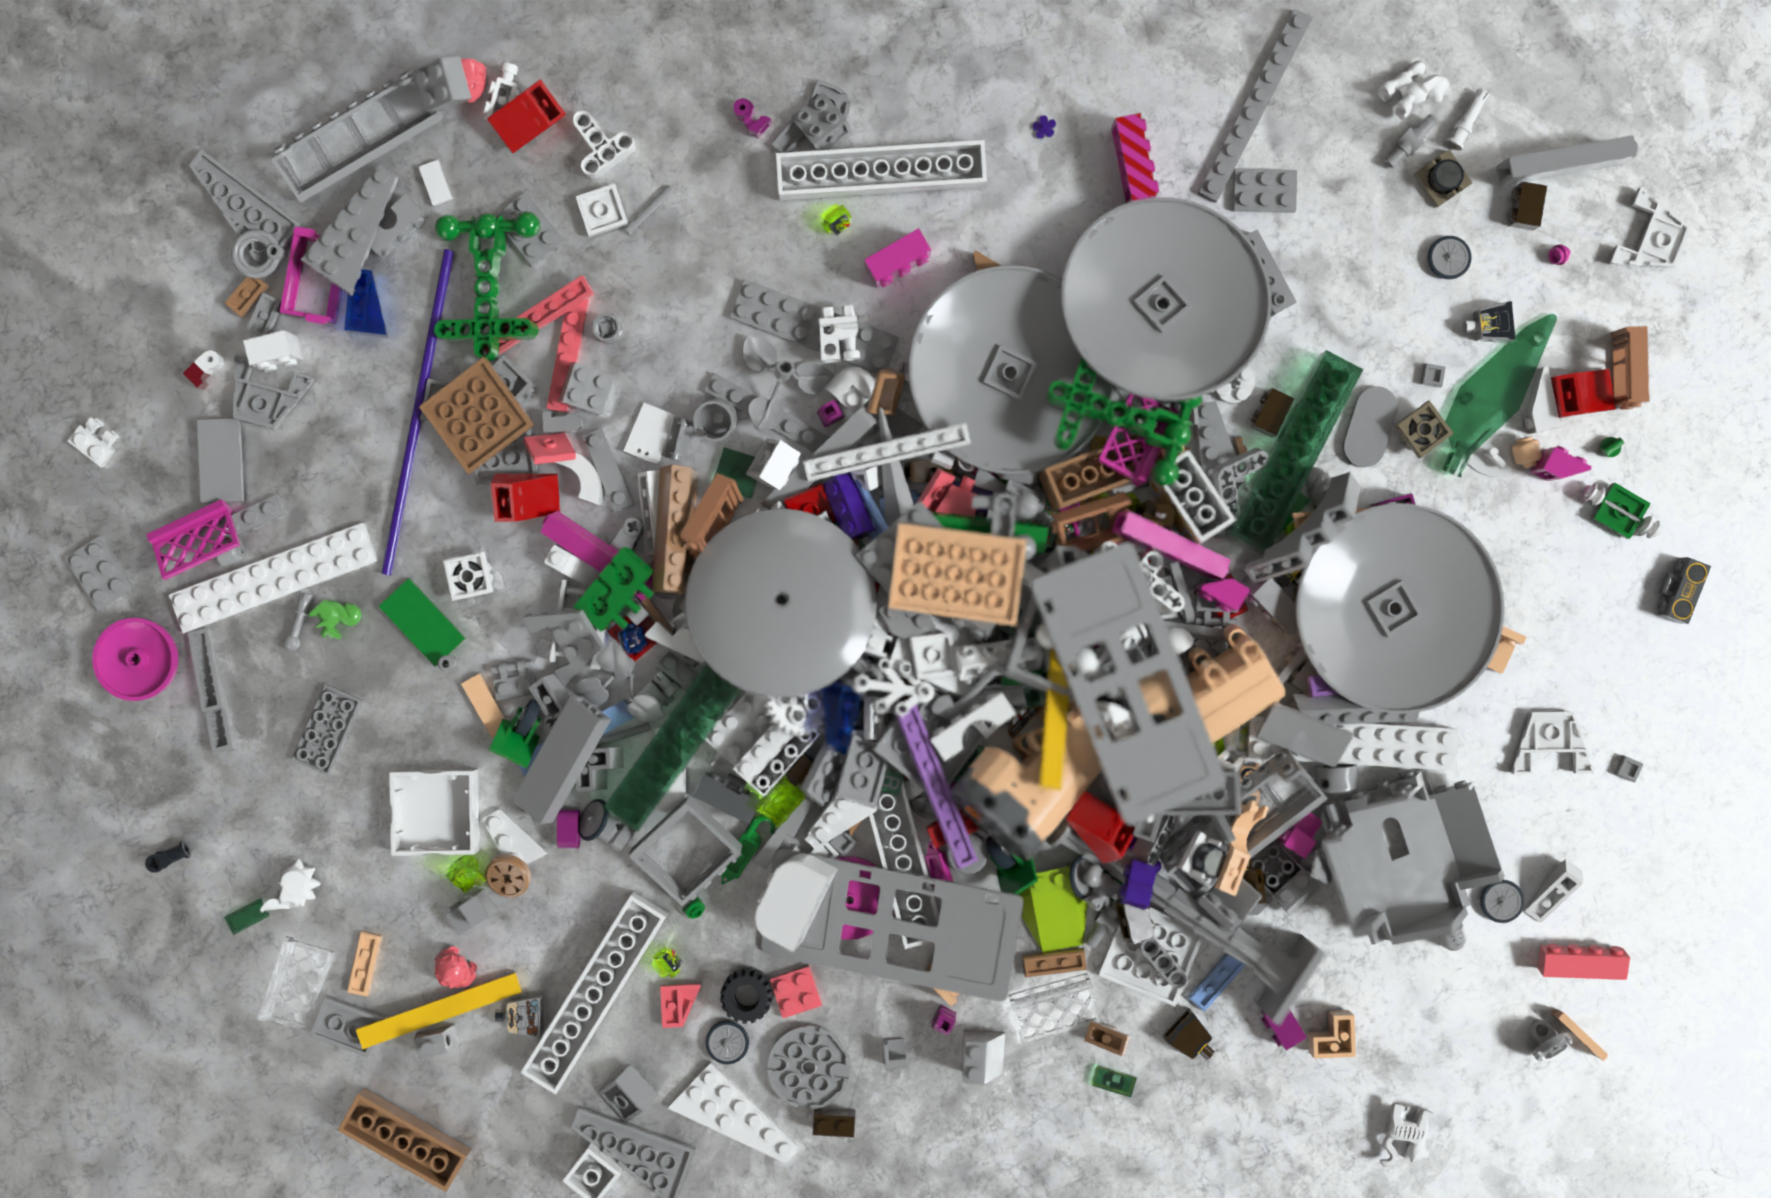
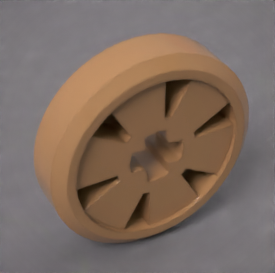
M503 854L494 857L485 870V880L490 889L496 894L507 898H515L527 890L531 883V872L527 864L520 858Z

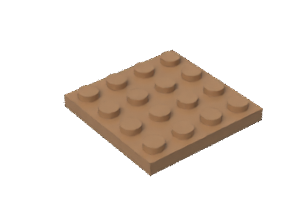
M484 357L419 406L467 474L473 473L535 425L491 363Z

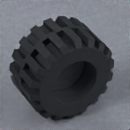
M743 967L742 970L737 969L733 974L730 973L720 992V1003H722L723 1011L726 1010L727 1016L729 1018L732 1016L734 1018L733 1021L737 1023L738 1020L742 1021V1024H747V1021L754 1023L756 1019H762L764 1014H767L772 1003L773 988L769 983L770 979L768 976L765 977L763 975L764 972L761 970L759 972L755 971L756 968L753 967L751 969ZM741 985L754 987L759 994L758 1001L749 1006L739 1003L735 997L736 988Z

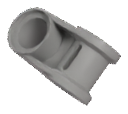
M628 518L612 540L610 546L617 551L626 546L634 551L638 540L643 534L642 519ZM637 522L638 530L631 531L632 526L630 524Z

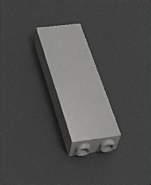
M1634 135L1512 156L1496 166L1499 187L1519 184L1523 181L1530 182L1620 166L1637 156L1638 144L1634 141Z
M583 696L569 697L512 799L518 805V808L523 812H527L537 824L553 823L611 721L609 717Z

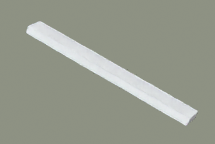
M962 423L804 460L803 465L807 481H813L963 446L971 442L967 425Z

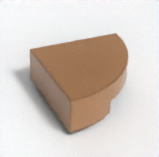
M1241 436L1233 437L1236 456L1247 452L1246 445H1243V438Z

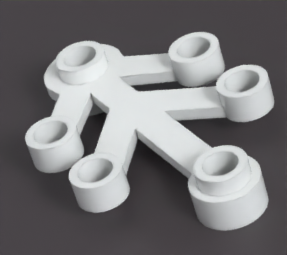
M886 658L878 663V669L892 683L869 680L865 675H858L852 682V688L857 693H864L868 689L892 692L885 699L878 700L875 703L874 709L879 714L884 713L888 706L904 694L913 696L905 703H899L895 707V713L900 717L905 716L916 703H927L934 696V689L929 683L916 680V675L912 672V665L909 662H902L898 667V671L901 675L906 676L912 686H907L902 682L891 668V661ZM883 662L888 665L887 669L882 667L881 664ZM903 665L908 667V672L903 671ZM859 680H864L866 685L861 686ZM921 689H925L927 695H923ZM879 703L884 705V710L878 708ZM899 706L904 707L905 713L899 711Z

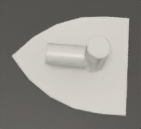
M1492 429L1462 458L1470 467L1486 476L1498 478L1511 477L1512 464L1510 454L1505 443Z

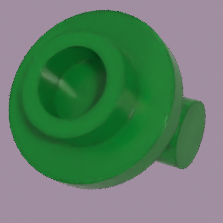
M1607 437L1602 440L1600 451L1606 457H1615L1621 452L1622 445L1625 443L1620 437L1618 439Z
M697 895L682 911L690 919L698 918L703 914L705 905Z

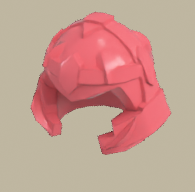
M461 59L472 98L465 102L474 103L485 91L486 67L475 59Z
M454 946L444 948L435 957L434 975H436L438 983L442 986L450 987V989L467 988L476 977L477 965L474 962H469L468 966L465 957L458 955L459 949Z

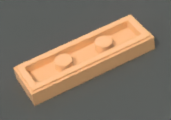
M480 673L461 683L492 738L495 736L501 720L506 718Z
M366 931L360 932L347 993L365 997L369 996L382 935Z
M1555 1009L1551 1013L1596 1057L1602 1061L1608 1057V1054L1564 1012Z

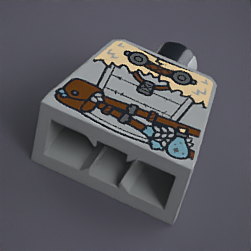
M543 994L510 999L506 1004V1009H496L495 1022H506L508 1033L541 1037L544 1033Z

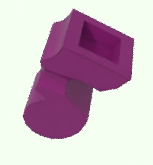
M744 98L735 101L733 106L735 115L739 120L743 121L750 135L759 138L773 124L771 118L767 116H761L757 121L753 120L756 110L751 101Z
M835 400L823 405L816 412L825 428L846 417Z
M942 1004L939 1005L930 1022L932 1024L931 1028L948 1036L956 1022L957 1012Z

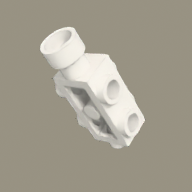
M502 62L500 72H502L501 77L490 81L487 92L490 93L489 99L485 101L482 113H485L484 120H487L493 114L494 109L499 110L519 95V90L516 89L517 84L513 83V78L517 75L518 71L516 65ZM499 89L503 90L504 96L498 94Z

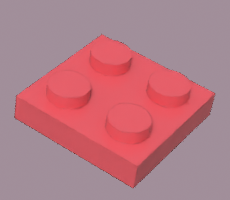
M810 965L770 978L783 1019L822 1006Z

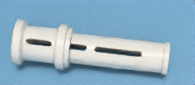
M1481 88L1476 90L1462 118L1454 124L1451 136L1445 140V144L1451 149L1462 150L1463 142L1471 134V126L1489 96L1486 90Z

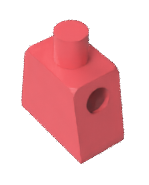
M964 476L960 486L951 484L934 512L975 516L976 508H972L973 495H979L971 490L976 480Z

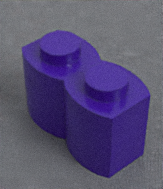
M1132 860L1129 864L1125 865L1123 870L1125 884H1122L1119 889L1121 903L1144 910L1149 907L1157 873L1156 866Z

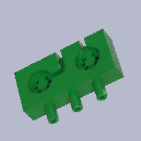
M627 546L620 549L611 560L612 563H609L601 572L600 578H597L573 606L576 610H583L590 623L600 632L606 630L613 621L621 629H625L628 623L619 615L626 606L634 614L641 610L632 600L638 591L648 599L654 594L645 583L655 571Z

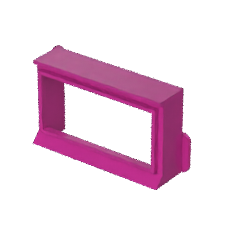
M295 227L280 313L287 316L305 318L308 322L326 324L327 322L336 324L342 289L331 283L326 316L295 311L304 264L301 259L306 253L307 242H316L321 236L317 235L313 229Z

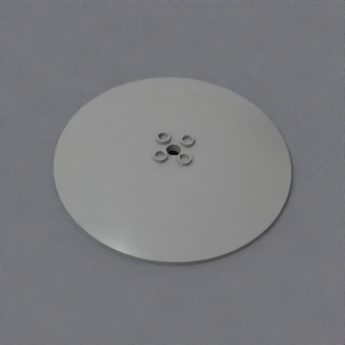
M1156 197L1121 205L1100 217L1084 232L1073 248L1065 267L1061 288V304L1066 328L1079 354L1097 374L1119 389L1136 396L1160 401H1179L1201 397L1218 390L1235 379L1249 365L1260 349L1268 330L1271 315V290L1266 269L1260 255L1246 235L1234 223L1218 212L1199 203L1178 198ZM1165 300L1168 303V308H1160L1157 301Z
M1017 265L990 267L964 276L946 288L932 302L918 324L909 356V382L915 406L929 431L966 423L971 443L946 450L971 466L993 473L1008 475L1020 474L1019 472H1039L1074 456L1091 441L1103 424L1101 419L1083 416L1076 438L1068 450H1060L1054 444V437L1064 409L1050 404L1047 401L1046 395L1054 381L1073 383L1082 358L1066 328L1061 304L1063 279L1056 275L1036 268ZM1010 367L1015 370L1014 378L1006 377V368ZM1096 374L1091 391L1101 394L1107 399L1111 398L1112 402L1116 386L1106 381L1099 374ZM1079 379L1082 384H1088L1086 379ZM1053 390L1054 395L1062 396L1060 391ZM1073 397L1076 403H1082L1080 398ZM1093 404L1095 409L1102 410L1099 404ZM1066 416L1068 421L1076 422L1074 417ZM1065 431L1063 440L1067 441L1066 438L1069 431ZM1002 468L1016 469V470H1024V471H1006V470H1003Z
M1386 504L1360 511L1355 514L1353 520L1336 525L1332 543L1314 548L1310 566L1303 568L1298 584L1296 622L1303 649L1310 663L1319 676L1338 694L1359 706L1374 711L1394 714L1417 713L1439 707L1455 699L1472 686L1485 671L1494 656L1502 634L1505 608L1504 594L1497 568L1490 554L1479 539L1463 524L1451 516L1429 507L1415 504ZM1392 603H1397L1399 606V612L1395 615L1390 612V605Z

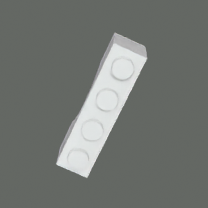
M996 691L986 697L987 702L981 706L979 703L973 705L968 709L970 713L964 717L961 714L950 721L952 725L946 729L942 726L933 732L934 736L931 738V741L945 761L963 750L962 735L971 723L978 720H987L999 726L1016 715L1015 710L1003 692L999 694Z

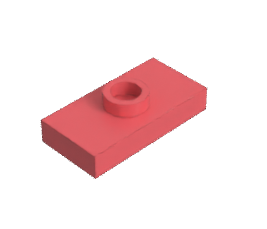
M937 469L917 503L921 500L929 511L934 512L955 477L948 472Z

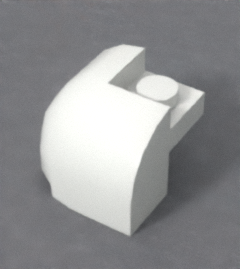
M850 366L839 371L824 389L854 415L867 401H870L876 379L861 367Z

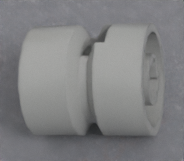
M601 314L593 321V333L603 343L614 344L622 338L623 327L613 315Z
M612 814L598 838L605 843L611 842V847L621 853L636 830L627 824L622 825V821Z

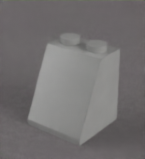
M964 1030L961 1068L963 1084L985 1085L1003 1074L1005 1032Z

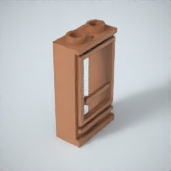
M1629 326L1610 332L1611 338L1614 337V342H1612V346L1614 345V348H1612L1613 395L1615 406H1620V410H1631L1642 407L1643 403L1650 402L1648 326Z
M717 473L680 536L684 546L688 549L689 555L697 560L707 543L730 523L735 514V509H738V503L742 504L744 499L735 480Z
M1121 491L1117 495L1059 513L1053 512V521L1050 524L1057 538L1054 539L1055 548L1057 546L1076 547L1086 552L1098 548L1108 541L1115 543L1126 539L1113 533L1112 529L1118 512H1130L1127 508V505L1131 504L1128 496L1124 491ZM1107 511L1110 528L1100 531L1097 514ZM1090 516L1094 517L1096 532L1066 541L1064 524Z

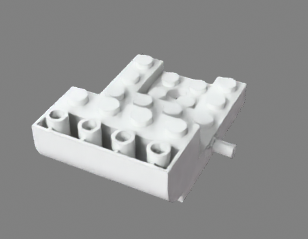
M711 669L704 678L715 687L722 689V698L715 699L712 696L703 706L688 694L673 711L713 747L715 752L707 759L710 762L715 757L710 763L712 766L720 757L727 759L735 766L733 770L764 797L821 733L816 730L814 732L811 731L809 735L804 734L801 737H798L797 734L790 737L789 732L782 734V727L775 729L777 723H770L769 721L772 716L765 715L769 708L763 707V705L768 703V700L764 699L763 696L753 695L752 692L731 684L714 669ZM780 697L781 702L785 704L784 698ZM793 713L792 717L795 721H797V717Z

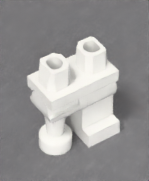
M852 305L841 306L842 317H834L833 307L822 308L821 318L819 319L822 364L841 362L839 340H845L847 351L843 353L845 361L860 359V351L856 350V336L858 335L857 315L854 314Z

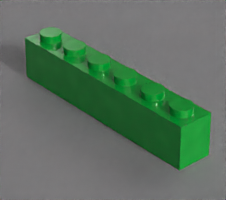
M930 511L945 529L991 535L992 518ZM1014 521L1013 538L1017 535H1027L1036 544L1034 555L1045 553L1048 533L1047 525Z

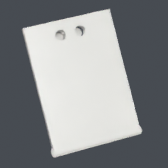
M643 402L623 451L659 465L668 443L674 417L679 418V416Z

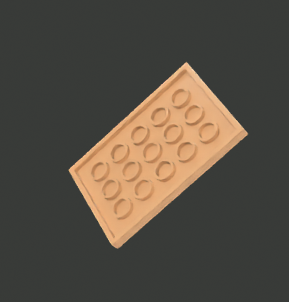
M899 523L889 608L1016 625L1027 540Z

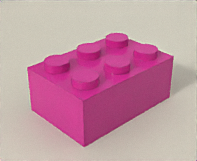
M918 228L864 259L865 268L877 288L880 286L885 288L892 284L893 279L897 276L902 278L911 272L910 269L916 265L921 267L929 262L928 259L931 257V248Z

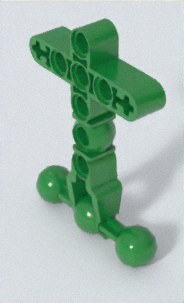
M525 211L520 213L515 219H504L502 215L497 218L493 214L484 213L477 218L472 216L470 221H459L455 216L446 214L436 220L435 232L442 240L452 241L462 233H469L468 249L474 256V267L477 272L475 277L478 278L473 287L477 296L475 297L474 319L440 320L434 328L437 337L449 342L474 341L475 355L479 358L484 357L488 361H494L499 356V341L532 340L537 337L539 327L535 322L527 318H499L500 311L497 305L499 300L496 299L500 293V285L497 281L499 280L501 257L506 254L504 232H517L523 238L536 236L541 227L537 215ZM480 237L487 240L494 238L493 249L481 251ZM490 263L489 270L485 272V266ZM489 284L490 288L488 292L485 293L484 288L486 285ZM489 305V311L484 313V308ZM489 325V332L484 334L485 327ZM509 325V331L504 334L505 326ZM467 326H469L470 330L468 334L465 335L464 330ZM489 346L488 354L484 355V349Z
M1083 357L1079 362L1072 384L1054 381L1050 385L1046 395L1047 401L1054 406L1064 409L1054 437V444L1058 449L1068 450L1072 446L1083 416L1101 419L1102 422L1105 419L1113 427L1124 426L1123 429L1128 428L1129 431L1144 437L1145 442L1149 445L1166 449L1163 460L1158 461L1153 467V478L1156 483L1162 486L1172 485L1177 481L1179 468L1175 462L1178 453L1184 452L1183 446L1188 444L1191 439L1189 426L1193 423L1189 418L1192 409L1200 406L1203 396L1177 401L1180 406L1177 415L1160 408L1155 412L1141 408L1134 409V406L1129 408L1123 401L1116 400L1111 402V398L1107 399L1105 396L1091 391L1097 373L1091 367L1086 369L1087 362ZM1079 379H1086L1088 384H1082ZM1053 390L1060 391L1062 396L1054 395ZM1073 397L1080 398L1082 403H1076ZM1093 404H1099L1102 410L1095 409ZM1113 411H1119L1122 417L1115 416ZM1066 416L1074 417L1076 422L1068 421ZM1133 418H1139L1142 424L1135 423ZM1155 421L1169 424L1165 429L1164 437L1153 432V429L1156 427ZM1065 431H1069L1066 438L1067 441L1063 440Z

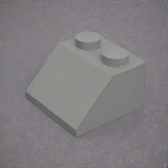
M631 1065L619 1072L598 1092L602 1099L625 1123L642 1113L658 1096L653 1086L647 1083L640 1076L639 1071Z

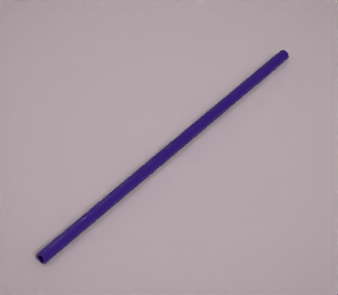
M444 249L381 571V574L392 575L422 421L420 419L422 410L419 406L424 401L427 380L430 379L438 338L434 328L436 323L442 318L454 251Z

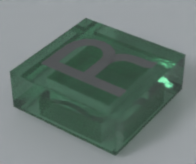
M886 770L881 791L898 796L904 775Z

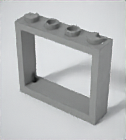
M1032 593L1026 598L1002 675L1044 692L1047 689H1052L1069 696V702H1073L1075 698L1071 688H1064L1017 669L1035 610L1040 611ZM1049 600L1043 602L1047 614L1054 612ZM1095 644L1086 647L1094 653L1096 652Z
M688 795L631 848L628 856L683 906L686 902L694 900L698 895L697 892L702 888L704 890L708 888L716 875L718 877L721 876L730 862L735 863L737 861V858L741 855L742 844L698 802ZM690 811L729 850L684 889L649 857L645 851Z

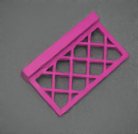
M1131 393L1128 394L1125 401L1129 408L1133 406L1131 401L1133 396L1141 400L1143 406L1141 409L1149 411V408L1155 407L1176 415L1178 413V409L1172 406L1168 408L1154 399L1143 398ZM1136 417L1133 418L1135 423L1142 424L1138 422V419ZM1157 421L1153 432L1164 437L1165 429L1169 424ZM1121 426V429L1113 427L1097 461L1131 479V483L1136 486H1140L1146 482L1161 448L1147 444L1144 437L1138 435L1139 439L1131 441L1127 432L1128 428L1123 429L1124 426ZM1123 432L1126 443L1117 445L1115 434ZM1141 441L1143 452L1135 455L1132 444ZM1128 446L1131 457L1122 459L1119 448ZM1114 449L1118 460L1111 462L1105 456L1107 451ZM1133 460L1135 466L1133 473L1126 470L1125 461Z
M221 499L146 534L148 541L152 543L162 579L167 580L240 546L232 519L234 514L232 507ZM226 518L227 521L223 529L216 527L219 520ZM209 528L204 538L198 536L201 529ZM214 530L221 532L216 542L209 540ZM226 534L231 535L232 542L226 545L221 544ZM190 536L185 546L179 545L181 538ZM195 539L202 541L197 550L191 549ZM207 543L213 544L211 552L202 553ZM168 544L171 545L166 555L161 553L160 548ZM177 547L183 549L178 559L172 557ZM188 552L195 553L191 561L184 562ZM169 561L176 562L174 568L167 572L166 566Z

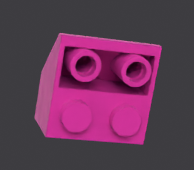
M1557 446L1541 450L1542 458L1536 461L1537 465L1532 466L1529 472L1546 481H1553L1590 471L1592 466L1587 464L1586 459L1580 456L1574 457L1568 454L1569 450Z
M1222 579L1195 587L1199 591L1197 595L1207 601L1214 600L1217 602L1215 606L1224 612L1237 611L1250 592V589L1234 579Z

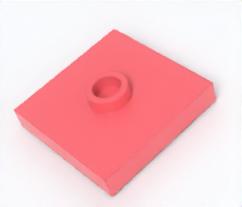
M565 433L524 437V445L534 464L576 459V452Z

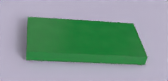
M408 578L378 606L435 667L438 666V660L442 656L451 654L467 639L411 578Z

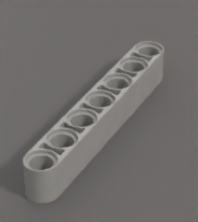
M864 406L861 407L807 460L847 451L878 420L871 413L867 412ZM802 464L788 477L786 485L781 487L780 490L775 489L761 505L768 510H771V507L778 501L785 505L784 498L806 490L816 480L807 481L804 465Z

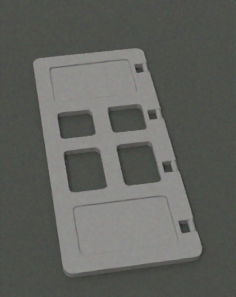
M1124 543L1035 578L1031 583V590L1041 611L1042 618L1066 674L1067 681L1123 821L1133 825L1222 788L1226 783L1225 774L1134 546L1130 543ZM1048 600L1054 611L1050 614H1047L1043 602ZM1145 623L1149 626L1158 649V654L1133 665L1128 659L1120 634ZM1104 641L1114 664L1115 672L1088 682L1077 657V651ZM1071 663L1075 664L1078 675L1073 677L1068 667ZM1160 670H1165L1178 699L1182 714L1156 725L1153 722L1138 681ZM1122 687L1139 727V732L1113 743L1110 740L1095 698ZM1099 725L1103 737L1098 739L1092 728ZM1124 787L1128 799L1121 801L1117 790Z
M779 849L773 857L771 873H774L790 857L800 852ZM810 854L838 870L803 942L792 952L762 935L761 948L767 954L1002 1002L1009 995L1023 900L1017 894ZM860 870L871 872V878L859 876ZM850 880L874 884L880 887L876 914L851 910L846 907ZM923 882L935 884L934 891L923 889ZM900 889L941 898L942 903L938 926L894 918L892 912L896 890ZM987 895L999 897L998 903L986 901ZM843 925L866 928L874 932L870 958L840 952L839 947ZM895 934L933 942L935 949L931 970L927 971L888 963L886 961L889 935Z

